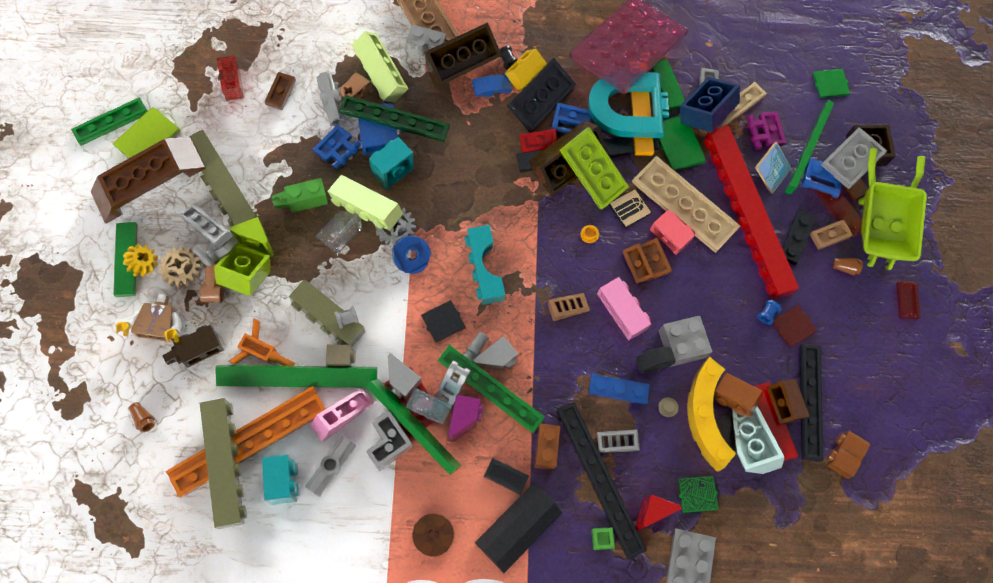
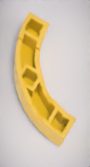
M709 357L698 369L692 381L693 383L688 395L687 412L689 427L694 441L697 442L701 454L706 461L718 472L726 467L736 453L721 436L713 412L714 391L725 369Z

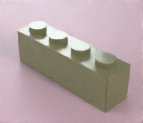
M305 279L289 295L292 302L290 305L298 312L302 310L306 313L305 317L313 324L317 322L321 325L320 329L329 336L331 333L336 337L335 341L339 345H351L352 347L365 333L364 326L355 322L344 325L340 329L334 312H342L344 310Z

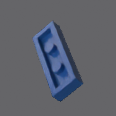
M591 374L588 394L646 405L648 403L650 384Z

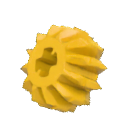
M138 243L135 247L130 246L128 252L124 253L123 257L125 260L123 265L128 266L127 272L133 270L134 276L140 273L142 277H145L147 273L152 274L153 269L158 266L156 262L158 256L152 255L155 251L154 249L148 250V244L142 248Z

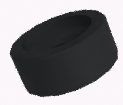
M671 347L653 349L636 357L639 372L642 374L665 369L676 362Z

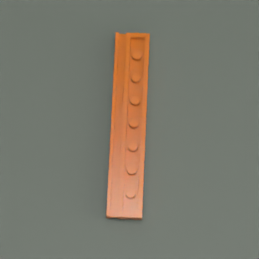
M313 386L236 430V435L233 437L234 443H237L239 455L236 456L237 464L244 462L312 422L317 414L326 409ZM205 449L165 471L179 498L186 496L209 482Z

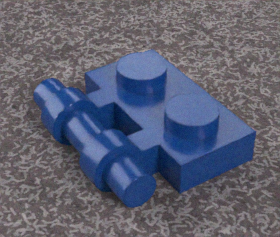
M337 124L313 148V152L327 163L333 158L335 162L331 166L337 170L340 166L343 167L347 163L346 160L351 155H355L358 152L357 149L361 146V143L355 140L351 144L349 142L352 139L351 134ZM343 147L347 149L342 155L338 154Z

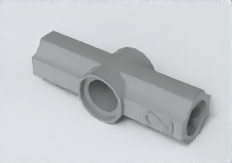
M327 72L320 73L316 78L321 92L322 104L324 109H326L330 126H336L337 124L341 126L345 123L344 114L339 113L341 100L338 90L335 88L332 74Z
M341 435L328 455L321 460L320 466L305 487L320 497L335 475L340 472L342 465L352 453L356 444ZM329 461H335L336 467L331 471L326 470V464Z

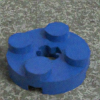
M408 235L400 238L392 247L393 262L401 271L416 274L427 267L431 251L425 240L417 236ZM409 250L416 252V255H414L415 258L413 260L411 258H407V252Z

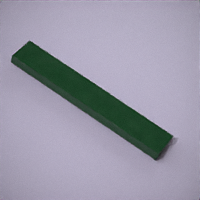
M344 95L339 108L340 114L444 143L450 129V124L348 95Z

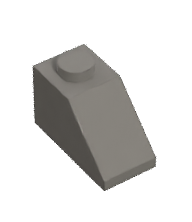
M503 336L473 359V363L483 369L504 370L506 367L510 369L517 363L518 352Z
M390 353L388 355L391 392L397 398L403 397L407 400L422 382L421 377Z

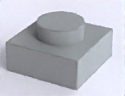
M701 68L699 86L707 77L718 79L719 70Z

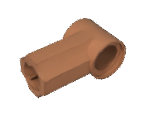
M215 263L212 266L206 265L204 285L200 287L201 302L222 303L223 286L217 284L215 280Z

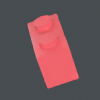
M669 209L650 228V231L675 255L681 252L695 237L692 228L685 225L679 216L672 213Z

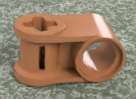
M354 73L340 89L342 95L341 102L344 95L361 99L370 91L372 82L359 73Z

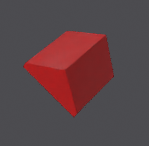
M650 495L643 499L635 527L637 530L645 528L682 508L679 504Z

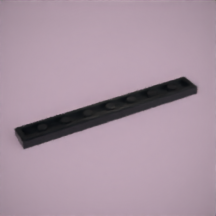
M617 137L603 140L610 158L635 154L634 137ZM653 138L654 151L660 148L658 138ZM544 149L516 154L519 172L533 171L529 160Z
M575 402L557 409L556 412L608 521L611 527H613V531L627 560L647 551Z

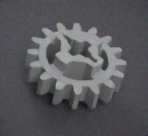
M405 208L402 209L403 215L397 221L395 232V225L390 231L375 226L377 229L376 235H380V241L385 240L387 246L390 243L394 246L404 236H414L413 231H416V225H414L415 218H411V212L406 214Z

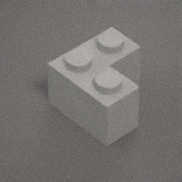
M390 411L372 422L373 427L382 440L366 451L378 471H381L413 448L412 443Z

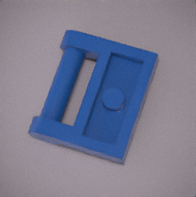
M558 103L551 129H556V133L565 135L572 129L560 127L558 123L576 127L585 120L590 122L591 115L589 110Z
M810 158L805 169L801 187H810L831 194V197L838 198L842 183L821 166L822 161ZM811 179H814V180H817V181H820V182L829 184V185H831V186H833V187H830V186H827V185H824V184H821V183L812 181Z

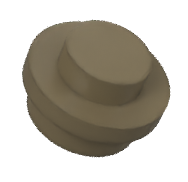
M667 397L659 402L658 409L663 416L673 417L678 412V404L673 398Z

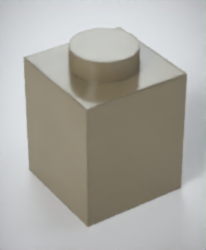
M327 344L326 366L352 367V363L356 362V351H353L351 345Z

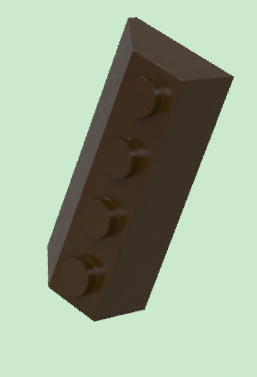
M488 22L424 52L427 70L435 87L441 86L502 56Z
M586 120L529 160L535 176L550 195L554 196L578 178L560 152V149L586 128H591L608 154L597 125Z

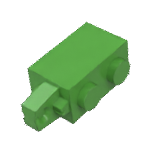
M321 178L284 187L285 191L272 196L275 209L290 208L291 213L328 204Z

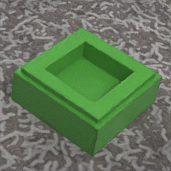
M613 527L591 529L593 550L615 549Z

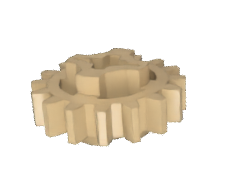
M180 246L179 250L172 247L171 253L165 251L167 256L160 257L163 263L158 264V267L162 269L158 273L163 276L164 282H168L172 287L175 283L178 288H181L183 283L188 287L189 281L195 283L194 277L201 276L198 270L203 269L200 265L202 261L194 251L192 252L190 247H187L186 250L183 246Z

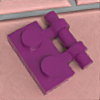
M777 111L760 113L758 116L759 120H755L754 115L747 117V127L752 135L751 142L756 150L762 149L761 142H765L767 148H770L775 142L779 146L786 144ZM757 128H762L763 134H759Z

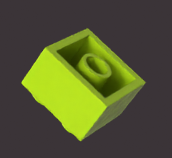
M236 243L231 251L225 254L214 266L216 283L251 297L271 272L270 256Z

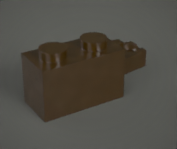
M204 325L192 334L180 336L179 342H173L172 350L162 356L167 365L178 362V364L183 363L189 368L224 351V348L215 329L211 325Z

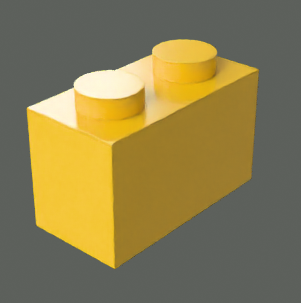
M537 49L527 50L505 72V75L516 90H520L547 63Z

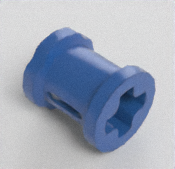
M767 300L765 308L762 312L758 313L757 317L761 322L772 325L774 317L782 310V307L773 300Z

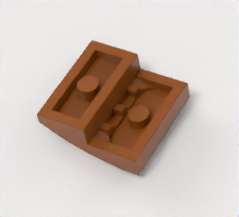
M658 238L641 245L638 243L622 250L636 284L645 283L672 273Z

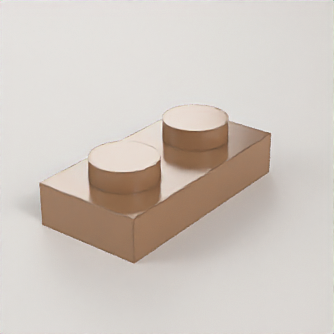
M843 219L815 230L809 235L817 249L820 250L850 238L852 233Z

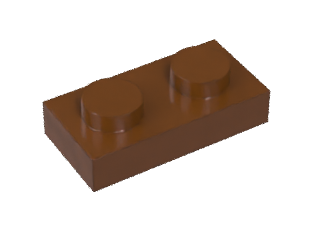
M278 72L264 101L265 105L283 110L296 82L295 77Z

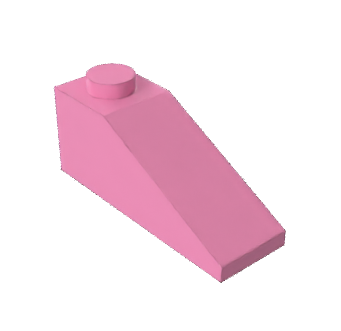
M360 388L317 414L310 427L323 442L373 405L374 401L363 388Z

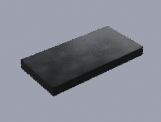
M552 58L506 106L529 132H532L577 84L557 60Z

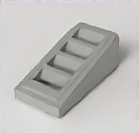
M637 429L597 432L599 453L640 451ZM605 436H608V448H605ZM612 436H616L617 447H613ZM620 436H624L625 446L621 447ZM628 436H632L633 446H629Z

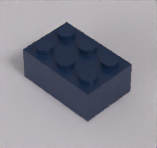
M707 77L680 105L681 124L713 133L740 103V85Z

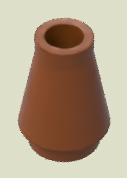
M834 258L833 269L853 276L861 274L863 260H858V258Z
M139 402L129 406L128 410L131 413L136 430L145 433L155 426V417L142 407Z

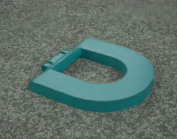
M615 72L602 77L594 84L589 95L588 109L593 121L610 134L621 137L662 138L664 136L663 118H669L668 93L661 92L659 73ZM619 92L652 93L654 117L619 115L610 108L608 100L612 95Z

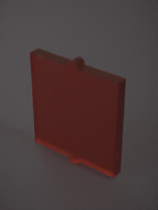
M799 305L776 318L773 323L779 332V336H782L789 347L794 346L817 331L809 320L810 317L806 316Z

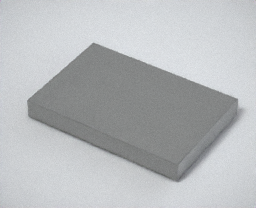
M859 127L821 166L845 187L850 189L868 171L869 149H877L876 162L887 150Z

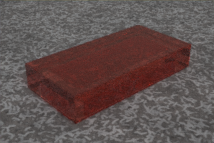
M898 281L896 286L899 318L918 320L921 318L918 283Z

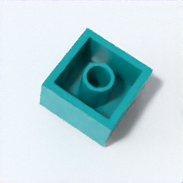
M399 137L395 140H390L383 149L375 151L369 158L372 176L385 190L414 170L413 152Z
M289 455L263 457L264 501L271 505L297 502L296 496L300 495L299 484L295 482V476L298 475V464Z

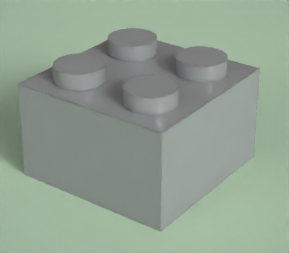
M700 316L663 324L659 329L663 346L672 348L676 361L672 366L704 359L712 353Z

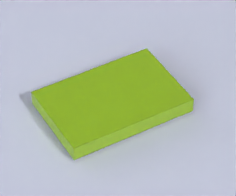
M152 107L112 144L127 158H130L163 139L174 138L181 130L157 109Z

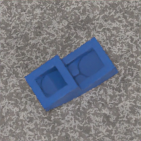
M505 74L484 76L472 80L476 97H492L494 93L510 94L513 90L511 82Z

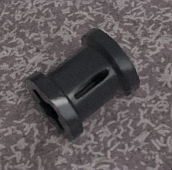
M507 45L499 49L502 54L500 58H502L503 66L506 70L518 60L512 53V47Z

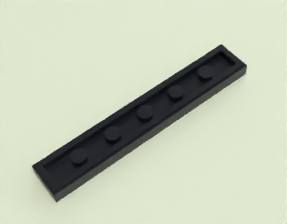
M801 344L799 346L800 392L810 416L801 419V460L821 462L824 461L821 346Z

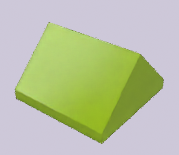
M258 217L231 227L230 232L238 240V244L273 258V250Z

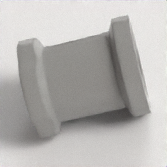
M354 306L342 312H334L340 329L344 325L353 322L359 323Z

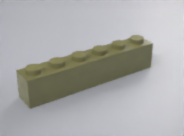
M202 129L188 136L191 137L206 169L202 170L203 175L200 177L206 186H211L212 190L209 192L215 201H220L221 204L218 207L223 215L228 214L230 219L227 222L230 227L256 218L255 213L204 130Z
M225 398L200 402L214 528L224 529L245 524L244 519L247 518V510L245 505L242 506L241 497H244V488L242 484H239V476L242 475L240 464H237L236 461L239 449L237 443H234L233 437L236 435V427L231 422V415H234L232 403H229Z

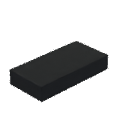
M492 458L484 475V478L519 495L529 475Z

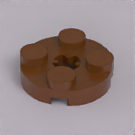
M427 514L421 517L414 525L412 538L418 551L430 557H437L446 553L452 545L454 530L450 521L443 515ZM431 529L439 532L436 541L427 537V533L430 534L429 531Z

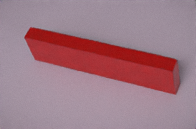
M767 382L756 385L754 387L762 390V399L758 404V408L784 455V461L797 458L798 455L786 424L780 425L767 387L771 383Z

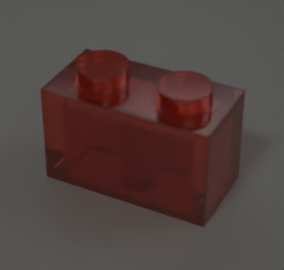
M235 55L217 58L221 90L226 101L244 98L240 68Z

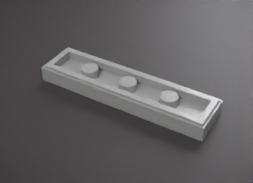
M192 204L180 214L184 222L218 249L233 237L229 230L195 204Z

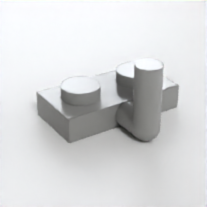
M412 24L407 37V43L417 45L418 55L424 56L427 48L432 49L445 42L446 33Z
M233 236L219 249L212 244L204 251L198 245L193 251L205 265L212 266L218 258L229 253L238 240Z

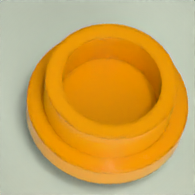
M587 225L583 227L580 235L584 242L594 243L599 238V231L595 226Z

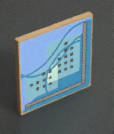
M777 142L771 146L755 167L770 194H773L791 170Z

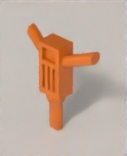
M253 318L252 335L250 336L245 333L237 346L242 352L228 361L236 365L251 355L268 364L275 362L283 366L295 365V362L280 356L275 347L258 340L260 321Z

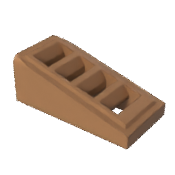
M584 293L559 297L548 301L553 321L590 311ZM578 299L581 300L583 308H579ZM571 301L574 302L576 309H572ZM564 303L567 304L568 311L565 310ZM557 305H560L562 312H558Z

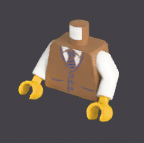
M158 294L155 304L144 303L125 322H118L115 327L116 334L123 331V336H128L129 330H131L139 338L174 342L175 340V342H179L178 336L183 328V324L179 314L173 307L167 306L169 297Z

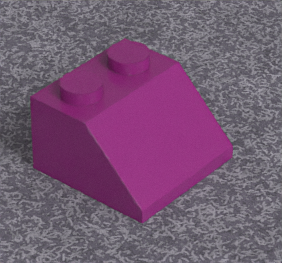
M456 395L448 442H454L475 428L477 421L481 422L483 406L480 405V399Z

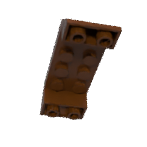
M191 137L166 138L98 175L90 192L104 223L107 224L123 215L120 207L181 173L186 174L190 178L206 169Z

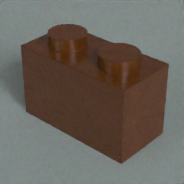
M796 379L783 380L767 387L780 425L810 417Z

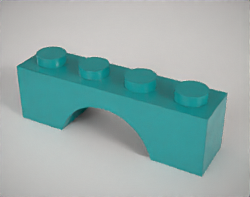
M490 225L468 228L467 236H464L466 247H469L471 252L468 253L469 263L474 266L472 277L473 281H477L478 288H476L477 299H481L482 305L505 301L502 277L490 274L482 262L484 255L493 249Z

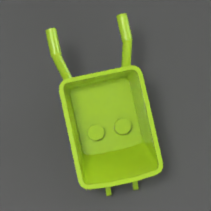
M870 148L868 159L869 188L866 190L865 196L858 200L860 205H864L861 225L863 248L869 254L868 259L870 263H867L868 267H873L877 257L887 258L888 266L885 269L891 270L896 260L917 261L921 256L927 195L924 190L918 189L917 186L924 175L925 156L917 157L916 175L911 186L906 187L876 182L877 149Z

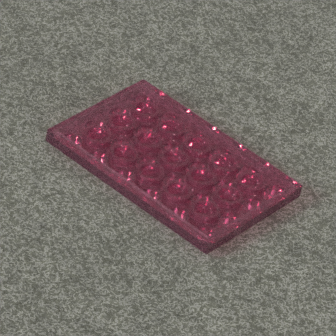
M627 0L570 51L569 57L625 94L687 35L688 28L644 0Z

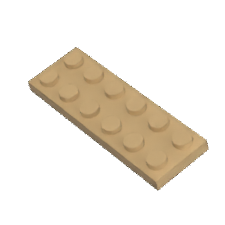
M657 156L632 180L635 186L665 211L669 209L672 213L677 214L685 225L692 228L695 236L715 253L740 227L737 222Z

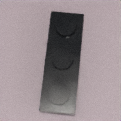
M801 210L796 212L782 247L787 261L793 265L799 262L816 218Z

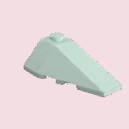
M758 406L750 418L746 415L741 416L732 409L737 455L745 471L764 474L782 468L784 455Z

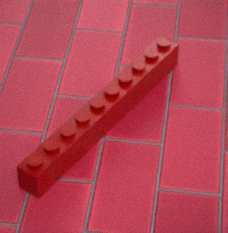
M729 125L717 128L713 133L708 132L704 139L705 147L710 151L711 161L715 164L718 170V177L724 184L725 194L729 196L731 208L737 215L740 228L743 229L745 242L751 248L752 258L759 267V275L764 279L768 295L771 296L772 300L794 294L799 289V286Z

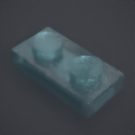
M416 388L406 405V408L442 425L452 407L451 404Z

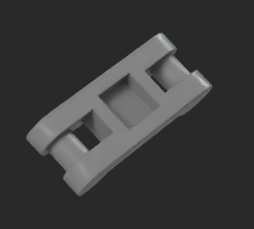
M452 361L433 400L437 404L441 403L446 406L445 408L449 411L454 407L456 395L460 394L471 372L466 367L463 369L458 366L459 363ZM456 373L460 375V378L458 379L454 377L453 374Z

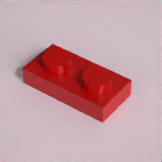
M556 129L519 135L522 153L545 149L557 141Z

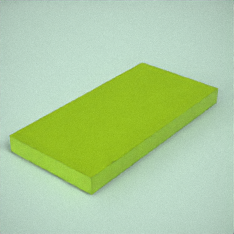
M590 127L586 128L560 149V152L599 209L603 210L629 188Z

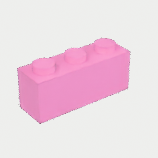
M618 277L599 289L597 295L628 341L648 330L651 320L646 312L643 313L639 307L640 304L637 298L632 297L626 282Z

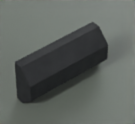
M532 484L475 544L505 573L562 512L543 490Z

